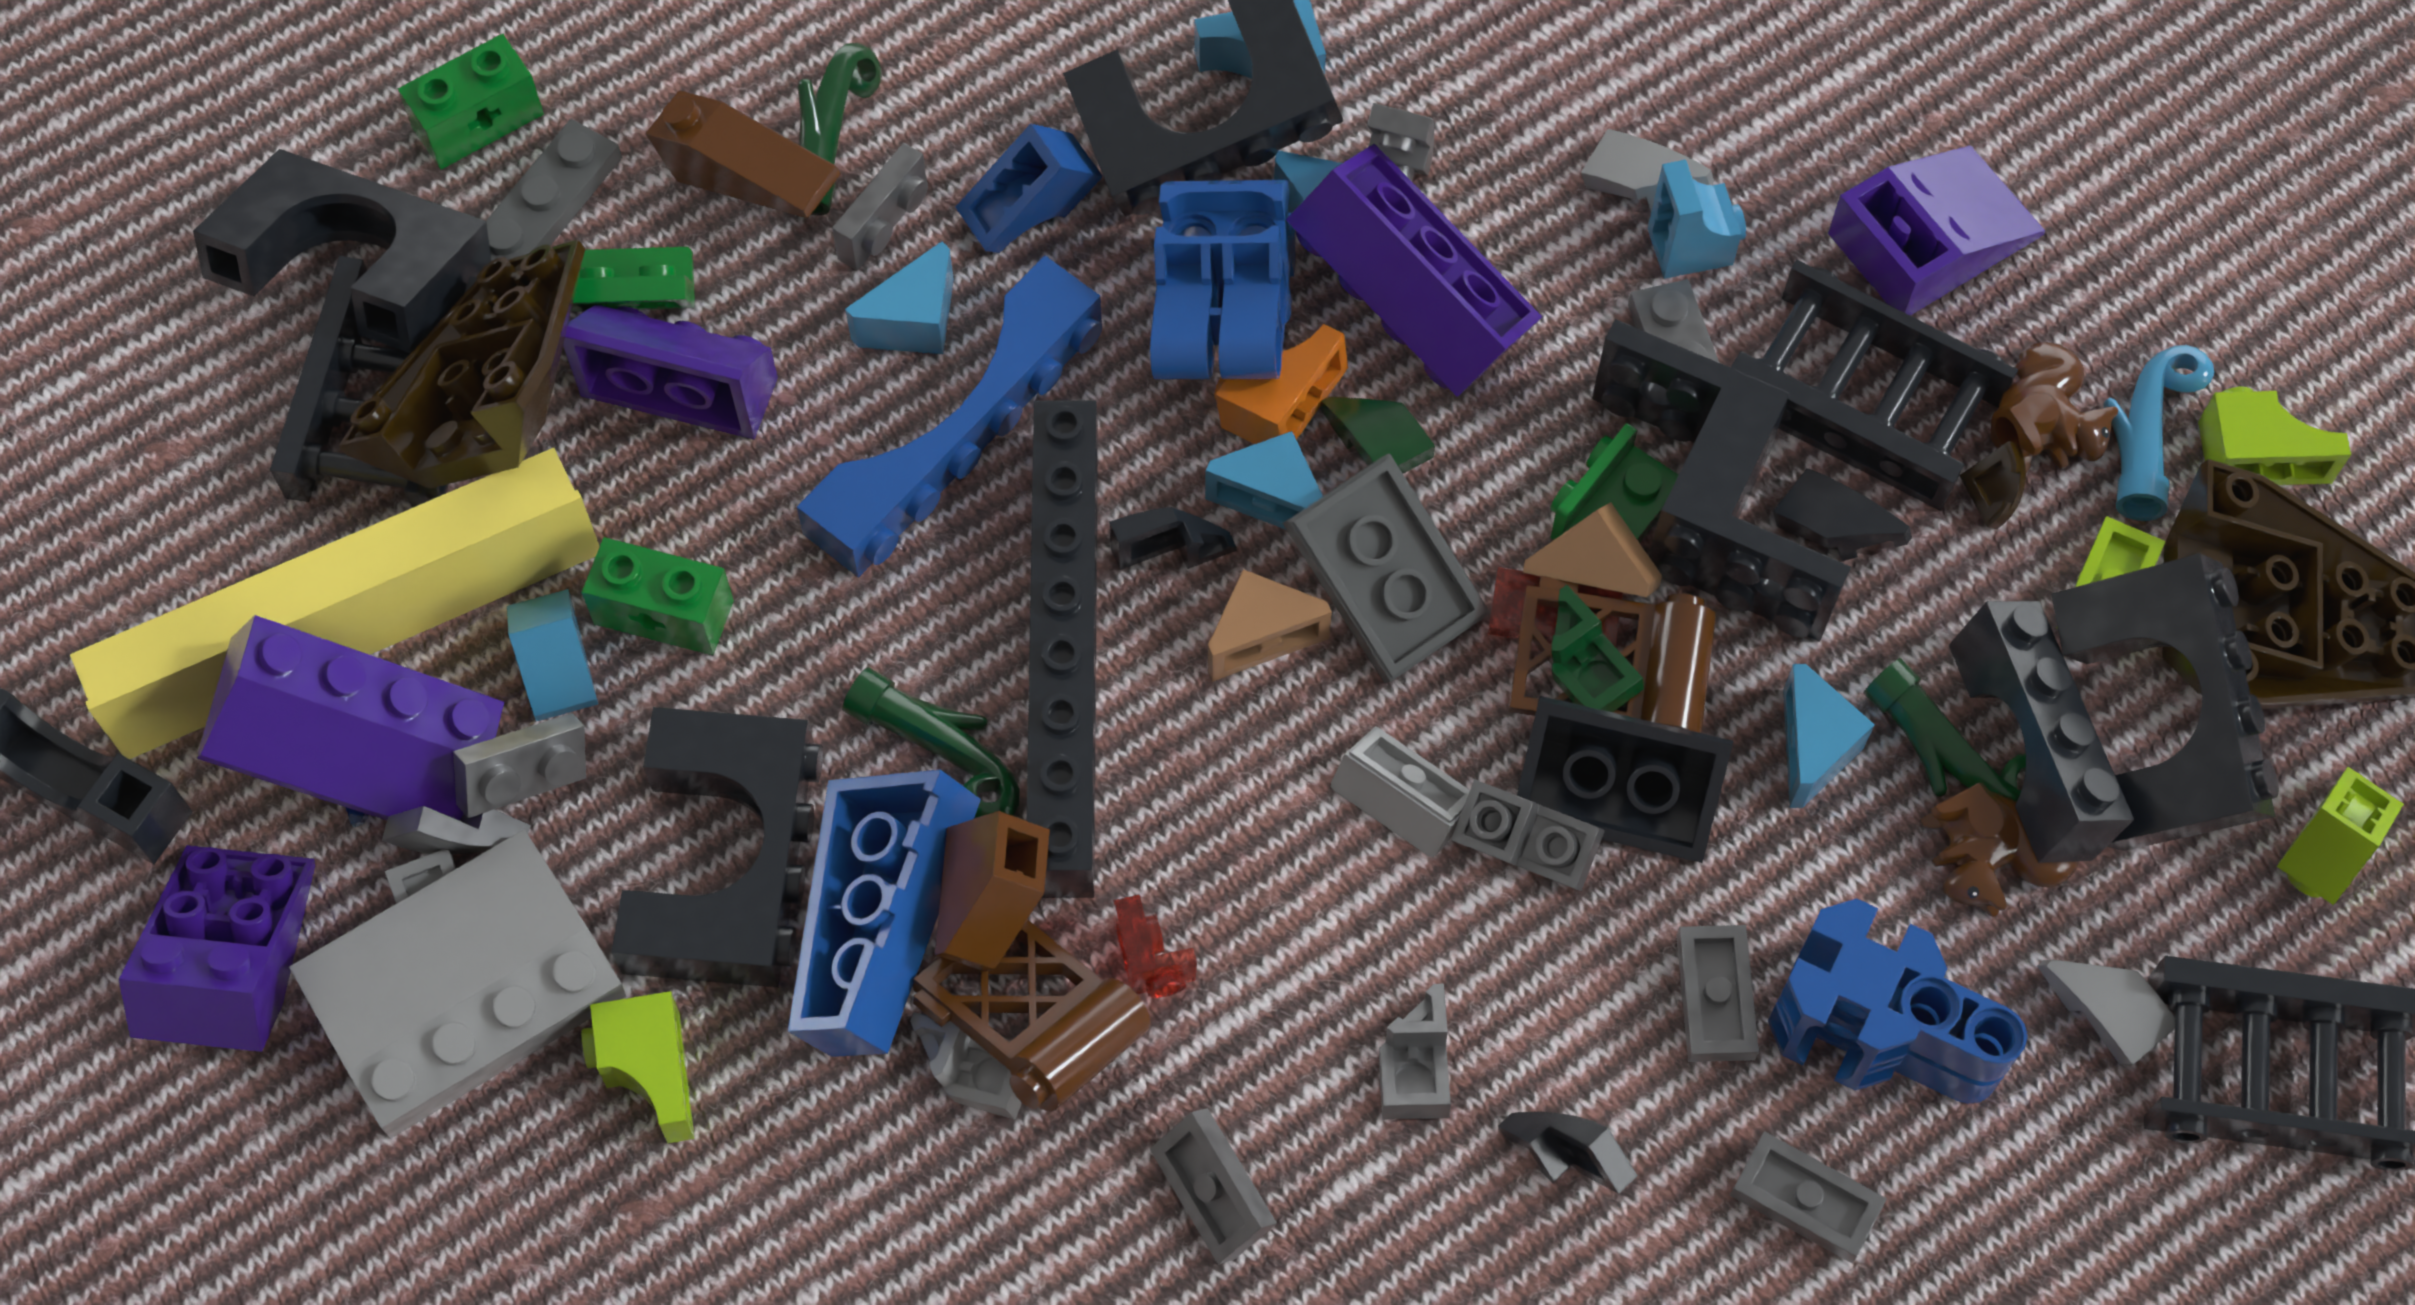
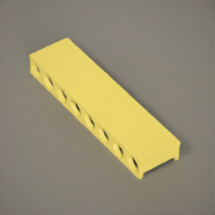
M551 448L523 460L518 468L483 477L70 654V657L88 701L85 703L89 712L124 757L132 759L206 726L230 639L254 615L371 655L594 558L600 546L582 497L578 490H574L555 448Z

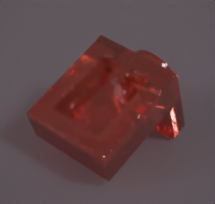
M1140 895L1114 900L1113 923L1129 987L1136 994L1147 992L1148 996L1152 998L1167 997L1183 991L1187 987L1186 983L1196 980L1197 959L1194 948L1161 954L1164 953V943L1157 915L1145 916Z

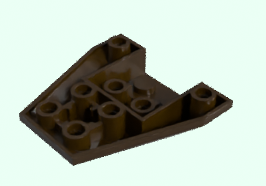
M577 239L553 247L545 244L535 248L529 254L508 260L505 257H499L488 263L479 272L475 283L377 392L353 412L350 419L352 426L339 444V448L347 456L429 489L518 468L546 422L586 249Z
M2210 459L2200 464L2164 544V563L2201 553L2223 563V567H2227L2231 571L2239 596L2238 604L2232 606L2236 629L2241 631L2246 637L2252 657L2251 668L2245 670L2250 695L2254 694L2257 697L2262 709L2415 698V572L2265 476ZM2162 647V658L2198 694L2202 695L2198 676L2187 658L2174 647Z

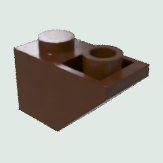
M1001 811L947 827L935 955L986 972L997 967L1044 894L1050 829Z

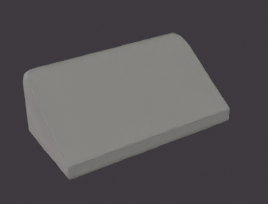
M1376 726L1344 754L1331 782V788L1430 857L1436 856L1452 837L1470 792L1468 788Z

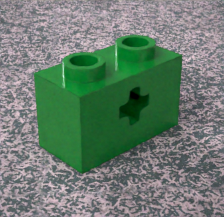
M503 33L397 88L413 130L440 170L544 115L532 74Z
M606 537L602 539L581 592L594 625L712 656L715 653L734 602L724 568Z

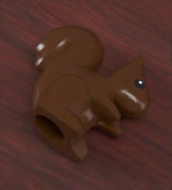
M2040 342L2031 345L2030 348L2019 354L2020 361L2015 365V368L2018 369L2016 375L2020 379L2003 393L1999 409L1992 415L1990 439L1997 449L2008 441L2018 443L2024 456L2026 473L2031 467L2032 455H2038L2042 450L2045 451L2047 456L2060 470L2068 466L2067 454L2070 457L2077 455L2090 462L2097 461L2107 450L2111 422L2118 415V408L2114 406L2080 412L2069 400L2080 392L2084 384V367L2079 358L2061 344Z
M1978 783L1936 805L1931 809L1930 814L1920 819L1924 828L1928 830L1944 829L1950 838L1951 845L1932 860V864L1935 867L1957 866L1944 880V893L1953 901L1963 905L1979 907L1992 917L1997 916L1999 910H2005L2007 907L2006 899L1995 874L1996 869L2009 863L2022 880L2037 887L2052 888L2067 881L2076 871L2079 862L2038 863L2015 808L2017 802L2007 796L1989 791L1984 783Z

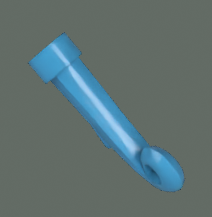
M2175 345L2158 352L2146 363L2136 383L2131 400L2129 419L2115 399L2109 398L2103 403L2104 408L2114 406L2118 408V415L2111 422L2121 458V476L2118 479L2116 509L2126 518L2150 521L2164 516L2168 510L2169 480L2164 476L2163 388L2165 386L2170 390L2180 393H2192L2204 389L2212 381L2214 375L2213 363L2204 352L2196 347ZM2186 368L2192 370L2193 373L2184 375L2177 373L2174 369Z

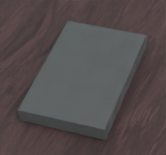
M1390 453L1380 457L1282 523L1384 683L1392 682L1490 614L1489 609Z

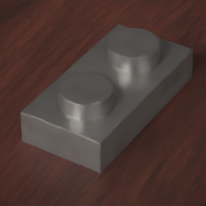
M903 143L832 227L839 261L858 271L870 255L876 256L883 251L891 238L893 227L906 212H914L920 206L928 190L923 153Z
M1689 279L1630 292L1628 306L1636 328L1719 362Z
M569 713L453 751L456 805L470 818L585 779L584 724L573 713Z
M1746 925L1680 927L1676 936L1688 1062L1755 1060L1759 1053Z
M1208 1108L1188 1114L1150 1148V1151L1217 1264L1235 1260L1277 1224Z
M1765 1131L1730 1194L1731 1197L1850 1263H1853L1857 1258L1887 1198Z

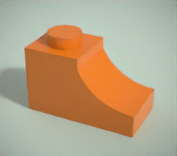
M1322 324L1306 341L1283 351L1279 379H1222L1220 377L1214 396L1217 402L1221 428L1253 444L1291 431L1297 440L1321 407V401L1329 396L1348 369L1344 333Z

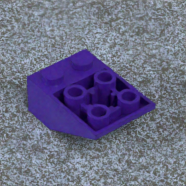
M1971 145L1889 166L1841 194L1828 231V235L1884 301L1910 316L2042 237L2045 233V229Z
M186 845L118 979L130 1038L262 1052L284 1003L291 973L289 966L293 964L315 870V859Z

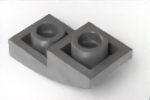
M1373 103L1367 127L1372 131L1369 146L1375 143L1411 181L1414 172L1428 176L1434 148L1433 119Z
M1474 779L1451 840L1582 891L1605 830Z

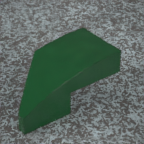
M1328 397L1321 401L1320 410L1345 447L1349 449L1354 446L1367 466L1390 453L1404 474L1434 458V443L1403 403L1349 397Z
M1568 585L1561 588L1558 597L1559 609L1555 635H1553L1551 649L1553 660L1552 677L1573 704L1614 712L1644 690L1643 677L1604 636L1601 620Z

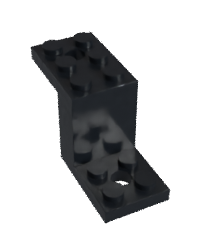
M1615 319L1604 341L1592 399L1602 403L1607 410L1615 415L1635 417L1658 427L1662 433L1671 439L1694 443L1661 510L1649 558L1661 573L1662 578L1669 583L1677 586H1693L1715 596L1719 603L1731 610L1739 612L1750 611L1773 621L1775 626L1786 634L1795 637L1807 636L1820 642L1851 566L1739 519L1771 452L1790 392Z

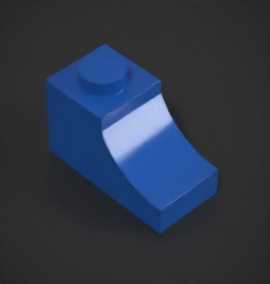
M1030 123L955 208L985 251L1001 253L1013 240L1037 224L1058 216L1065 218L1100 181L1103 175L1072 133Z

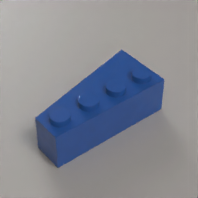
M941 769L828 780L788 1032L831 1057L888 1054L913 986V978L917 975L939 915L947 827L974 819L981 800Z

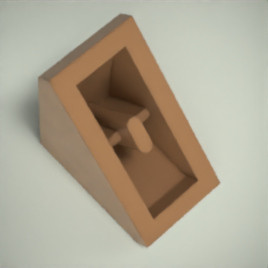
M1611 502L1596 510L1527 558L1523 573L1551 577L1552 579L1642 597H1648L1659 589L1662 578L1661 573Z
M1243 569L1208 643V673L1212 682L1329 639L1332 612L1327 601Z

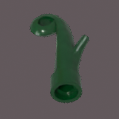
M846 43L839 48L826 68L816 95H814L813 85L809 79L803 78L798 82L800 105L799 145L832 164H835L848 91L861 98H869L877 91L881 83L882 71L880 62L871 48L860 43ZM835 183L811 215L818 216L829 213Z
M1901 658L1883 670L1864 690L1863 694L1884 715L1889 713L1904 731L1924 766L1934 795L1942 797L1946 794L1947 785L1944 767L1968 788L1978 783H1984L1989 791L2007 796L2016 802L2018 801L2021 790L2017 789V775L2026 770V753L2019 754L2009 760L1999 776L1970 746L1920 686L1919 683L1922 679Z
M866 667L858 675L842 705L843 712L867 726L875 723L973 775L963 786L977 797L983 792H995L998 800L995 802L980 800L974 819L997 811L1012 816L1015 814L1019 806L1020 788L1013 773L997 756L976 739L962 731H981L986 729L988 720L985 716L945 709L912 697L895 688L894 681L870 667Z

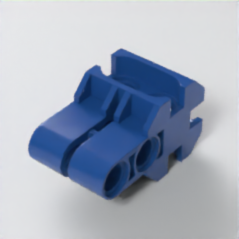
M1288 180L1166 181L1161 185L1159 206L1163 225L1162 227H1156L1154 240L1156 294L1150 341L1151 370L1155 380L1211 379L1214 369L1216 345H1219V369L1222 379H1279L1285 323L1291 318L1292 309L1289 278L1294 277L1296 262L1295 229L1286 221L1292 213L1288 212L1290 196Z
M1856 898L1821 909L1768 1019V1024L1781 1055L1803 1066L1815 1039L1818 1038L1846 1051L1834 1081L1856 1091L1888 1081L1892 1078L1894 1072H1897L1962 1103H1980L1990 1097L2026 1047L2027 1032L2025 1024L2019 1015L2004 1005L1944 978L1948 968L1932 933L1910 923L1896 952L1866 938L1879 908Z

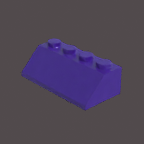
M1375 143L1334 168L1286 219L1296 230V236L1300 244L1311 254L1322 257L1339 274V282L1346 292L1358 300L1365 301L1381 318V324L1386 333L1396 342L1407 345L1424 362V369L1431 380L1442 388L1450 389L1456 397L1480 378L1542 318L1533 306Z
M254 615L230 639L196 758L386 821L391 815L422 806L460 821L463 812L456 805L453 751L496 738L504 701Z

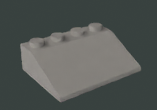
M525 829L289 966L351 1079L379 1126L391 1139L591 1019V1004L620 1000L626 997L622 983Z

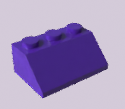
M595 304L568 322L563 344L581 397L755 440L778 379L771 348L764 346L760 341L752 337L736 335L730 338L706 332L699 325L688 321H677L673 324L649 318L643 312L625 306L613 309Z

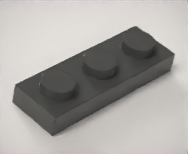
M570 119L486 220L491 261L499 257H505L508 260L529 254L541 245L548 244L551 246L622 159L619 145L579 122Z

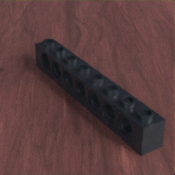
M1096 400L1034 401L1026 821L1050 829L1045 891L1041 898H1095L1098 420Z

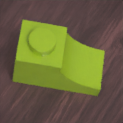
M2233 387L2222 392H2215L2198 421L2205 461L2210 459L2265 476L2277 485L2332 484L2351 456L2347 433L2320 430L2301 422L2279 403L2277 391H2253L2248 387Z
M2347 767L2292 842L2277 867L2287 873L2289 881L2299 891L2310 897H2322L2334 905L2378 849L2404 804L2350 767Z
M672 992L591 1004L592 1027L584 1028L581 1031L583 1053L587 1068L597 1067L607 1088L625 1087L636 1092L650 1103L657 1113L659 1126L667 1143L695 1139L680 1012Z

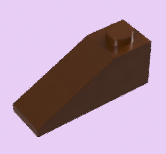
M680 90L664 107L662 113L645 133L677 182L807 219L841 175L834 164L726 103Z

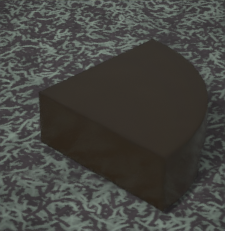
M2008 441L1959 475L1988 528H2000L2013 515L2021 501L2026 483V465L2018 443Z

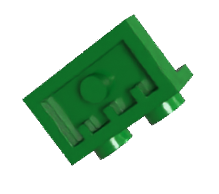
M687 246L585 250L571 310L573 312H585L595 304L613 309L625 306L637 310L695 308L693 251Z
M1626 423L1614 439L1605 435L1597 443L1586 462V466L1590 469L1577 483L1569 479L1555 496L1550 510L1555 513L1550 538L1555 540L1593 512L1611 502L1640 543L1659 520L1661 510L1677 480L1678 474L1634 446L1638 430Z

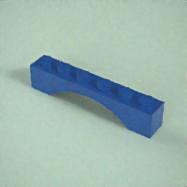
M1044 255L1004 296L1003 325L996 352L981 381L963 404L933 430L905 446L871 458L839 463L797 506L803 535L858 578L872 563L874 565L883 563L896 548L902 532L914 520L920 522L927 518L937 506L940 493L956 477L962 479L975 468L980 460L982 450L996 435L1003 437L1008 434L1019 421L1024 406L1037 393L1044 395L1053 388L1062 374L1063 366L1077 352L1083 354L1095 344L1103 328L1101 296Z

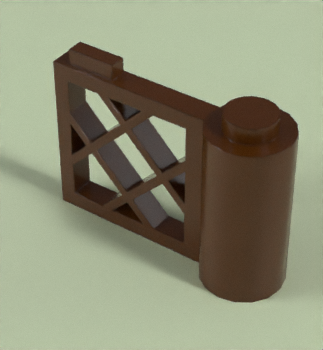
M1544 576L1540 578L1539 587L1527 585L1508 712L1531 716L1536 714L1539 699L1524 697L1527 675L1546 661H1549L1551 665L1553 664L1552 646H1550L1534 625L1537 605L1559 608V590L1568 585L1601 622L1610 616L1637 620L1635 641L1620 651V653L1626 659L1633 655L1631 665L1643 677L1644 690L1627 701L1625 712L1614 711L1612 713L1702 733L1716 613L1705 607L1704 599L1690 594H1671L1667 596L1666 602L1656 605L1577 593L1579 584ZM1533 641L1542 653L1529 661ZM1564 692L1555 698L1565 702L1570 700Z
M1027 919L1016 936L1027 946V957H1003L994 970L987 972L940 957L913 978V990L916 992L913 996V1004L941 1028L951 1021L1010 1070L1012 1075L1009 1079L1011 1089L1024 1105L1031 1109L1040 1108L1041 1110L1052 1112L1056 1111L1149 1030L1151 1021L1145 1004L1128 985L1114 978L1102 980ZM951 974H980V996L952 995L940 983ZM988 974L1027 975L1028 996H988ZM1036 975H1063L1076 987L1065 996H1036ZM975 1013H981V1018H979ZM989 1013H1028V1027L1008 1042L989 1026ZM1036 1013H1044L1036 1019Z

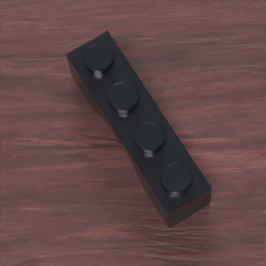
M1986 601L1949 644L1953 658L1970 698L2001 699L2012 710L2020 725L2025 744L2026 770L2023 787L2015 808L2038 863L2093 861L2134 820L2040 601Z
M0 688V779L154 865L193 813L173 784L119 753L115 757H110L80 744L37 716L14 695Z

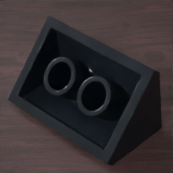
M1540 696L1517 796L1605 830L1602 840L1703 863L1733 740Z

